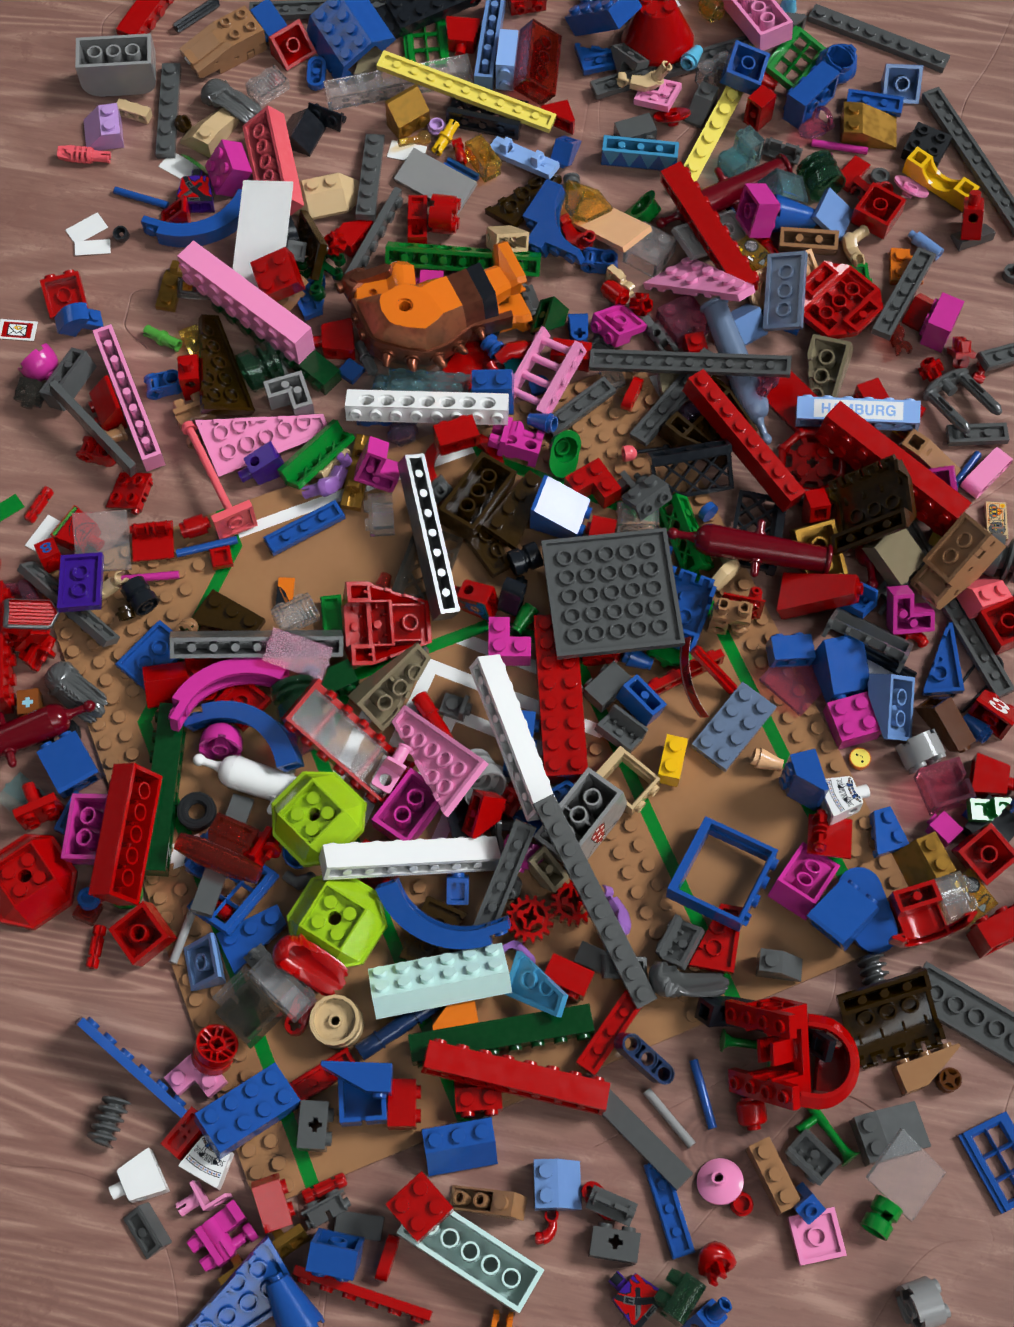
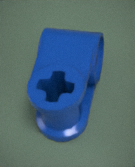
M587 247L583 250L585 260L580 265L582 271L606 274L607 268L613 264L618 268V254L614 250Z
M588 313L568 314L570 340L588 342Z
M170 369L159 373H150L144 377V383L147 384L146 395L149 399L156 400L182 392L177 370Z

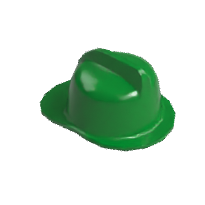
M650 190L646 192L625 213L646 224L650 223L661 211V207L654 199L655 191Z
M564 430L555 435L549 443V467L556 477L565 478L576 470L581 449V439L575 431Z

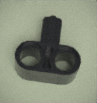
M521 575L516 580L510 577L505 579L497 610L516 617L520 606L523 605L528 580L525 579V576Z

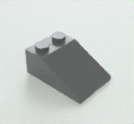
M915 1101L859 1115L849 1121L865 1167L931 1147Z

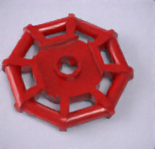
M800 427L785 442L779 444L777 449L778 459L785 467L786 455L792 457L791 467L786 468L790 473L796 474L799 477V484L802 487L805 483L817 484V488L803 487V489L813 490L829 487V484L824 486L822 482L829 475L834 479L840 476L844 478L847 471V462L836 456L835 453H831L829 448L823 444L807 442L806 437L815 438L818 430ZM800 439L802 445L795 451L790 449ZM839 458L838 471L833 470V460ZM814 459L817 464H815L814 468H811L807 461Z

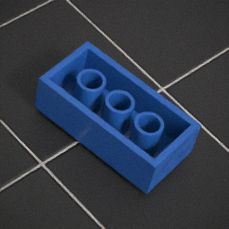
M581 0L578 5L569 9L570 13L564 18L575 36L618 30L642 8L639 0Z
M273 1063L196 1112L194 1122L220 1160L297 1110L301 1100L277 1064Z

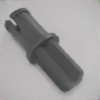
M358 340L354 346L359 354V361L364 365L369 376H375L378 368L374 361V356L369 353L364 341Z

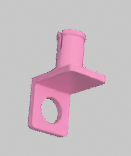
M399 743L393 756L386 757L371 784L390 794L398 779L407 768L403 763L411 752V748L406 744ZM383 774L389 775L392 780L391 784L388 786L382 785L379 781L380 776Z
M192 1180L189 1184L193 1193L177 1202L176 1208H181L178 1210L181 1216H185L198 1206H201L203 1211H211L233 1196L231 1193H225L210 1202L201 1183Z

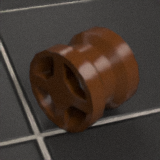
M951 1067L944 1068L935 1078L936 1087L943 1093L954 1092L962 1083L959 1071Z

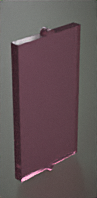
M273 627L269 641L265 643L266 649L262 661L313 679L320 678L323 680L326 668L330 666L329 660L334 648Z

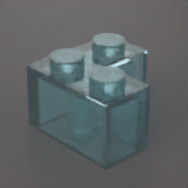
M751 125L738 130L735 134L733 147L722 151L718 156L717 167H720L725 177L728 176V178L754 168L760 164L765 139Z

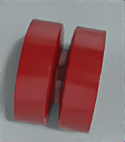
M220 1024L204 1027L198 1033L191 1053V1059L195 1068L209 1076L225 1073L231 1067L238 1050V1039L235 1033L230 1028Z

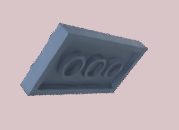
M806 251L768 254L763 330L765 332L803 329L808 258Z
M742 682L693 741L691 747L726 772L773 714L777 706Z

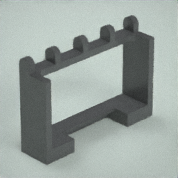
M839 607L836 608L821 635L826 637L830 629H833L841 634L864 642L863 644L870 645L882 651L885 655L899 661L896 670L899 674L914 643L893 635L891 632Z

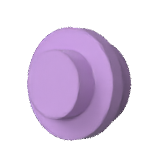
M433 118L428 123V132L431 135L438 136L440 131L444 130L446 124L441 118Z

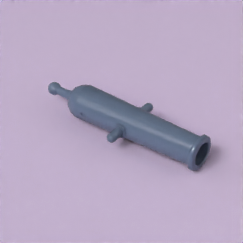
M718 296L703 303L700 306V312L705 315L717 352L748 354L727 303L729 300H722ZM726 375L731 391L752 422L757 426L763 441L769 445L772 437L768 434L764 424V418L769 412V401L759 378L755 376Z

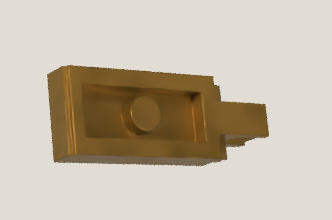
M172 260L170 270H166L155 304L156 310L176 312L181 294L180 279H183L181 269L179 268V261Z

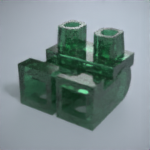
M672 1268L665 1280L675 1287L674 1291L670 1295L659 1288L653 1300L658 1306L663 1308L660 1312L662 1317L677 1327H683L707 1286L688 1272L683 1274Z

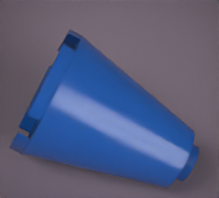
M774 194L780 203V211L777 214L775 228L772 230V233L780 232L781 227L814 229L815 226H818L812 219L815 209L780 194Z
M280 1271L268 1278L270 1282L266 1285L276 1327H319L317 1322H325L323 1315L288 1273L282 1274Z

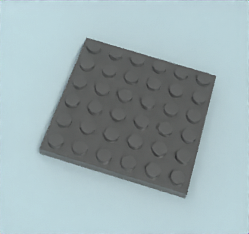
M666 528L541 540L557 660L682 647L685 645Z

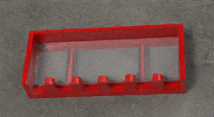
M320 678L313 679L285 715L281 717V720L284 722L283 726L291 733L296 732L301 737L299 740L308 748L312 746L318 751L316 755L324 762L329 761L333 764L334 767L332 769L340 776L345 775L349 778V784L358 791L360 789L366 793L365 798L374 805L376 803L383 804L390 794L373 786L371 782L386 757H392L397 747L389 745L385 741L386 737L372 730L367 720L360 719L352 712L354 709L351 706L343 704L336 698L337 694L334 691L327 690L320 684L322 682ZM405 759L403 764L407 766V768L398 779L393 790L399 784V782L402 780V778L405 776L410 768L413 769V767L416 765L414 761H408ZM383 774L379 778L380 783L384 786H388L392 782L391 777L387 774Z

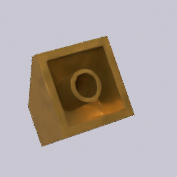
M417 84L385 101L387 126L399 140L409 137L415 131L426 127L430 122V111Z
M936 831L912 841L892 854L908 886L935 879L937 884L950 878L956 872V868Z

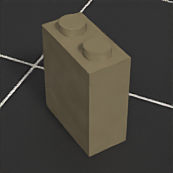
M907 529L869 542L862 547L865 554L889 586L906 584L913 572L921 568L922 559L925 557V554Z

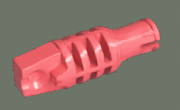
M75 145L58 146L57 149L58 159L72 163L92 164L94 162H103L110 164L111 162L109 160L111 159L110 151L94 150L92 147Z

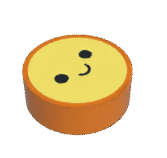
M855 748L851 751L848 761L852 768L864 770L871 762V755L864 748Z

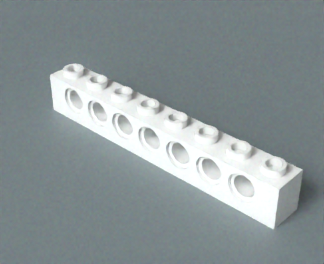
M347 389L345 400L346 421L439 423L456 419L461 415L467 416L472 414L475 423L479 425H508L509 394Z

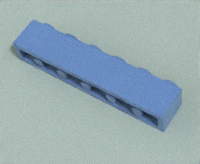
M486 0L474 72V84L493 90L499 33L503 27L506 0Z

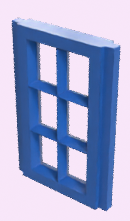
M238 848L227 878L236 882L237 885L227 897L222 894L220 895L219 899L222 900V903L216 908L212 918L195 914L229 937L280 877L279 874L264 864L259 872L265 876L254 889L244 883L253 873L254 868L252 863L243 860L241 855L243 850ZM243 861L251 866V869L239 880L231 873ZM242 886L251 893L238 906L230 898ZM193 900L187 905V909L190 910ZM227 903L236 910L224 923L215 916Z
M1005 1111L957 1136L1000 1214L1014 1208V1198L1007 1200L998 1184L1009 1177L1014 1185V1169H1009L1000 1153L1010 1147L1014 1151V1124ZM997 1125L1001 1127L1008 1140V1143L997 1147L988 1131ZM983 1132L994 1149L982 1155L973 1139ZM994 1155L998 1156L1006 1173L996 1178L986 1162V1159Z

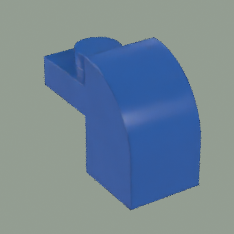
M83 302L64 306L54 317L58 334L76 337L82 328L95 330L104 327L101 312L88 309L87 304Z

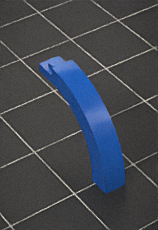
M238 188L233 199L221 211L200 221L171 223L144 215L141 220L144 233L149 236H157L158 243L161 245L186 248L193 240L200 246L222 240L237 231L242 189Z
M236 701L201 704L203 712L191 713L184 723V726L191 731L200 730L211 724L221 722L250 726L256 729L269 744L274 755L276 768L283 772H288L304 767L299 747L287 729L267 713L252 705Z
M399 877L378 884L375 888L380 901L390 916L407 932L432 945L450 949L481 948L492 945L493 934H495V937L504 935L511 927L508 915L473 926L450 925L435 920L421 911L411 901Z

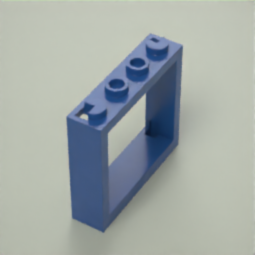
M705 816L667 888L666 897L740 932L742 926H747L752 914L749 913L751 908H756L761 896L758 894L761 888L765 890L769 883L770 877H768L770 870L775 871L779 860L776 859L778 849ZM708 835L766 861L738 917L680 890Z

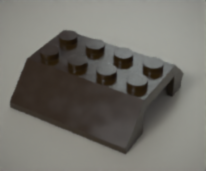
M895 454L881 459V466L876 461L862 467V471L859 468L845 474L844 478L840 476L828 481L829 487L825 488L829 501L836 506L839 533L831 535L833 555L841 554L906 529L916 518L912 478L902 459L898 460Z
M926 968L836 995L843 1025L856 1043L860 1065H862L863 1070L878 1066L877 1056L881 1057L883 1064L901 1059L898 1051L900 1049L903 1050L905 1057L923 1052L921 1046L923 1042L927 1050L943 1046L942 1040L946 1039L936 1013L930 991L932 986Z

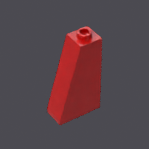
M783 573L777 612L781 619H789L856 604L859 602V596L863 594V583L860 582L856 574Z

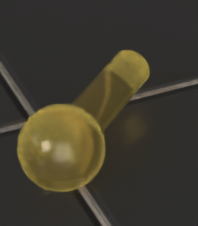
M422 130L417 136L399 139L397 142L399 147L417 143L427 145L431 142L432 137L428 131Z

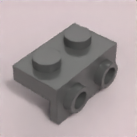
M652 474L631 488L621 498L623 503L636 511L638 519L642 521L672 499L668 483Z
M616 704L611 707L609 713L594 729L617 748L621 746L629 753L642 743L648 732L647 727Z
M675 914L673 919L669 921L663 938L657 943L655 953L662 962H667V964L675 965L677 968L685 970L705 931L702 927L683 921L680 915Z
M808 1128L785 1150L788 1161L795 1167L799 1166L805 1172V1177L811 1183H817L819 1186L842 1162Z

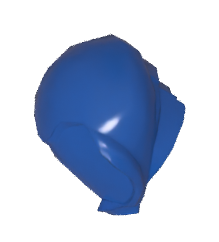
M852 44L831 45L819 53L815 62L816 66L823 60L840 72L837 85L844 84L856 74L857 49Z

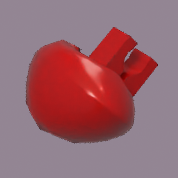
M712 1241L704 1245L699 1253L698 1272L700 1276L707 1277L709 1284L716 1287L719 1285L717 1282L718 1276L725 1280L727 1278L726 1273L735 1268L737 1261L733 1252L725 1244Z

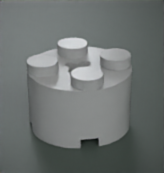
M935 729L922 732L908 739L906 744L900 743L895 747L906 771H909L910 774L920 771L927 765V762L931 766L946 757V751Z
M923 1276L897 1286L896 1291H900V1296L896 1297L897 1304L906 1324L911 1323L913 1327H938L945 1324L947 1318L951 1317L950 1309L943 1302L940 1294L941 1286L936 1279L931 1280L927 1276Z

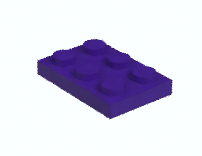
M103 552L61 555L57 600L59 613L101 609L104 571Z

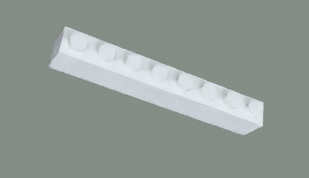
M500 654L479 656L470 665L469 669L527 822L540 820L532 804L553 794L550 780L546 776L542 760L535 747V741L531 737L527 721L520 708V702L516 698L513 684L508 677L506 666Z
M483 835L476 839L462 836L447 839L441 837L427 840L420 838L406 841L329 843L322 845L319 860L323 880L495 871L501 854L496 836Z

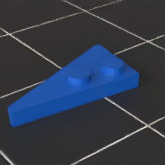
M949 622L944 629L922 691V696L963 694L965 691L953 622Z

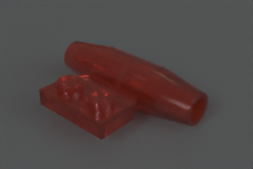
M219 812L208 829V839L181 832L175 841L174 849L196 864L229 878L257 884L263 872L262 866L243 855L250 850L259 829Z

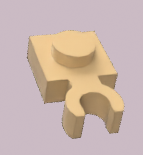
M613 264L607 268L605 280L616 281L629 290V297L634 294L632 290L635 288V285L626 280V275L621 269H618Z

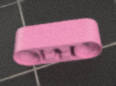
M996 447L964 479L960 487L977 499L1009 467L1013 459Z

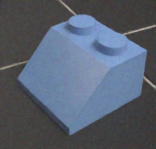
M534 1159L535 1211L582 1210L580 1161Z

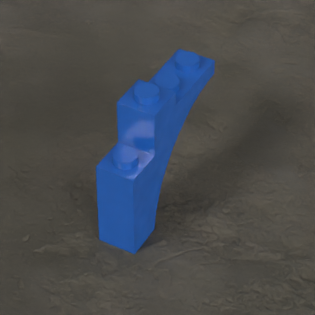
M546 179L523 214L526 226L532 230L529 235V251L542 252L541 256L545 258L550 253L555 257H563L571 264L575 262L582 265L585 258L581 250L569 243L561 233L560 214L567 194L562 185Z

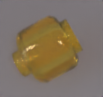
M700 0L698 3L699 14L709 22L719 21L725 14L722 0Z

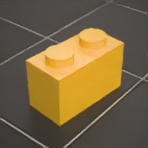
M667 734L658 777H660L659 783L678 787L688 742L687 738Z

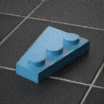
M517 951L509 974L512 993L504 995L555 1017L562 1018L569 995L522 951Z

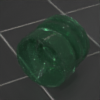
M820 150L808 155L800 162L796 169L798 178L813 202L820 201L825 189L830 187L837 194L846 183L843 172L838 167L833 154L828 150Z
M267 340L261 342V348L259 345H254L255 356L248 349L235 355L238 367L246 383L254 393L264 388L263 381H266L265 377L270 380L285 375L277 352Z
M304 674L293 675L283 678L271 686L270 693L274 705L277 706L276 713L281 725L284 724L281 717L285 715L311 684L312 676ZM315 692L309 696L292 717L301 726L315 721L323 713L319 697L315 696Z

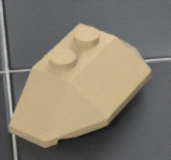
M341 173L301 180L299 184L304 206L294 214L299 216L300 210H306L312 219L315 220L348 213L357 204L359 180Z

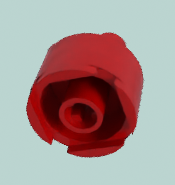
M433 193L431 200L434 201V205L430 206L428 227L431 228L429 232L447 235L456 234L460 226V217H457V213L461 208V198L453 195Z

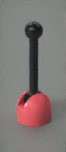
M664 444L662 447L636 450L632 445L622 446V459L624 462L634 460L637 454L670 449V446Z

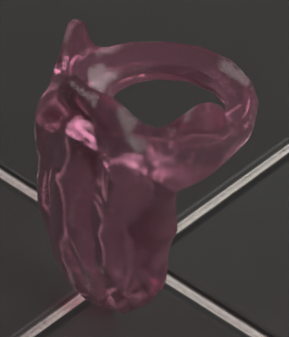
M821 105L816 107L812 117L800 125L798 132L800 137L815 139L836 127V124L833 125V116L830 110ZM820 110L824 111L827 115V124L819 118Z

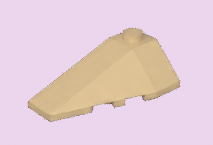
M220 107L192 126L180 140V144L210 158L222 139L226 140L240 123V120L225 108Z

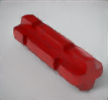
M47 486L42 488L40 491L41 495H37L29 507L30 510H27L25 513V520L30 523L36 521L38 518L37 514L40 515L48 503L47 499H51L54 494L51 488Z
M94 925L92 932L94 936L91 937L88 950L89 957H87L85 964L87 968L97 969L99 967L100 960L98 958L101 957L104 944L103 936L106 935L107 930L104 925Z
M339 1173L334 1175V1179L330 1177L313 1185L314 1188L312 1189L308 1187L302 1190L303 1199L306 1203H310L317 1196L319 1199L337 1187L341 1189L347 1186L345 1175Z

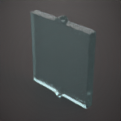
M21 772L10 783H6V787L0 792V804L12 814L13 809L27 804L22 785L31 781ZM36 786V788L40 790L42 797L47 795L39 787Z

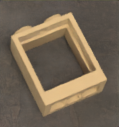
M619 746L596 773L607 779L623 762L649 783L648 787L632 805L627 802L624 811L632 816L635 811L639 813L646 805L645 800L649 796L653 797L659 791L660 777L623 747Z

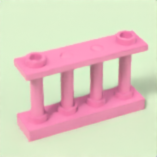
M543 326L534 335L530 348L514 374V399L518 397L536 405L538 413H552L587 351L582 343L574 341L573 345L568 347L549 339L551 335ZM548 346L566 354V357L562 363L558 364L540 356L543 348ZM538 363L556 371L553 380L548 381L530 373L534 364ZM525 380H528L547 390L542 398H538L520 389Z

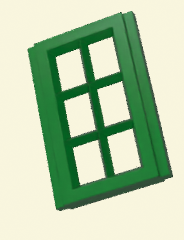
M445 18L435 22L436 32H426V27H423V33L412 32L403 36L406 59L416 62L415 54L425 53L426 63L420 64L436 70H447L450 68ZM427 37H437L438 47H428ZM413 38H423L424 48L414 49ZM429 52H439L440 62H429Z
M795 25L792 31V40L780 44L769 58L765 72L789 91L798 85L799 80L803 76L806 77L812 67L816 65L815 62L819 53L826 49V47L800 26ZM798 38L807 43L801 51L793 45ZM809 46L817 51L813 59L804 54ZM789 49L798 55L792 63L784 57ZM800 58L808 63L803 71L795 66ZM780 61L788 66L783 75L775 69ZM791 69L799 75L794 83L786 78Z

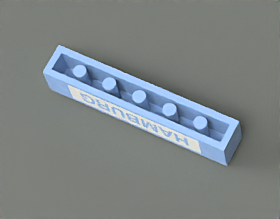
M802 395L797 397L795 427L820 428L825 416L839 401H842L878 430L912 431L914 428L918 431L920 425L921 401H915L911 398L895 400L894 398L874 399L873 397H864L862 399L851 396L835 398L830 395L822 397Z

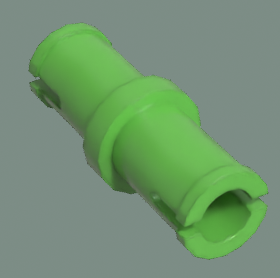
M146 325L143 329V336L156 341L160 346H167L176 352L182 347V340L169 335L165 330L160 331L151 325Z

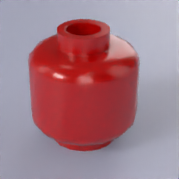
M745 1096L740 1097L741 1100L736 1103L738 1123L741 1126H747L748 1131L761 1129V1125L768 1120L766 1103Z

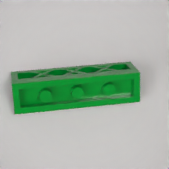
M333 419L280 466L277 471L287 486L300 490L356 438L354 434L345 432L338 420Z
M675 493L669 502L659 508L667 531L674 526L675 520L680 523L679 531L695 532L699 528L687 496ZM672 503L674 509L672 515L669 516L665 507ZM670 539L680 568L694 573L700 569L709 571L714 568L711 557L699 553L691 541L686 540L687 546L684 552L680 549L682 539ZM691 556L695 565L688 569L686 563L688 557Z

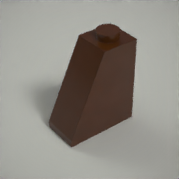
M930 697L915 707L918 714L931 730L935 729L940 741L949 752L963 753L970 749V744L976 741L952 697Z

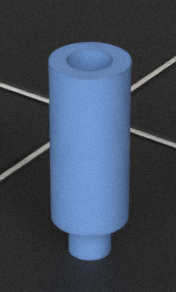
M913 230L909 232L908 237L912 239L911 243L917 248L920 247L935 253V261L943 254L944 249L922 232L916 233Z

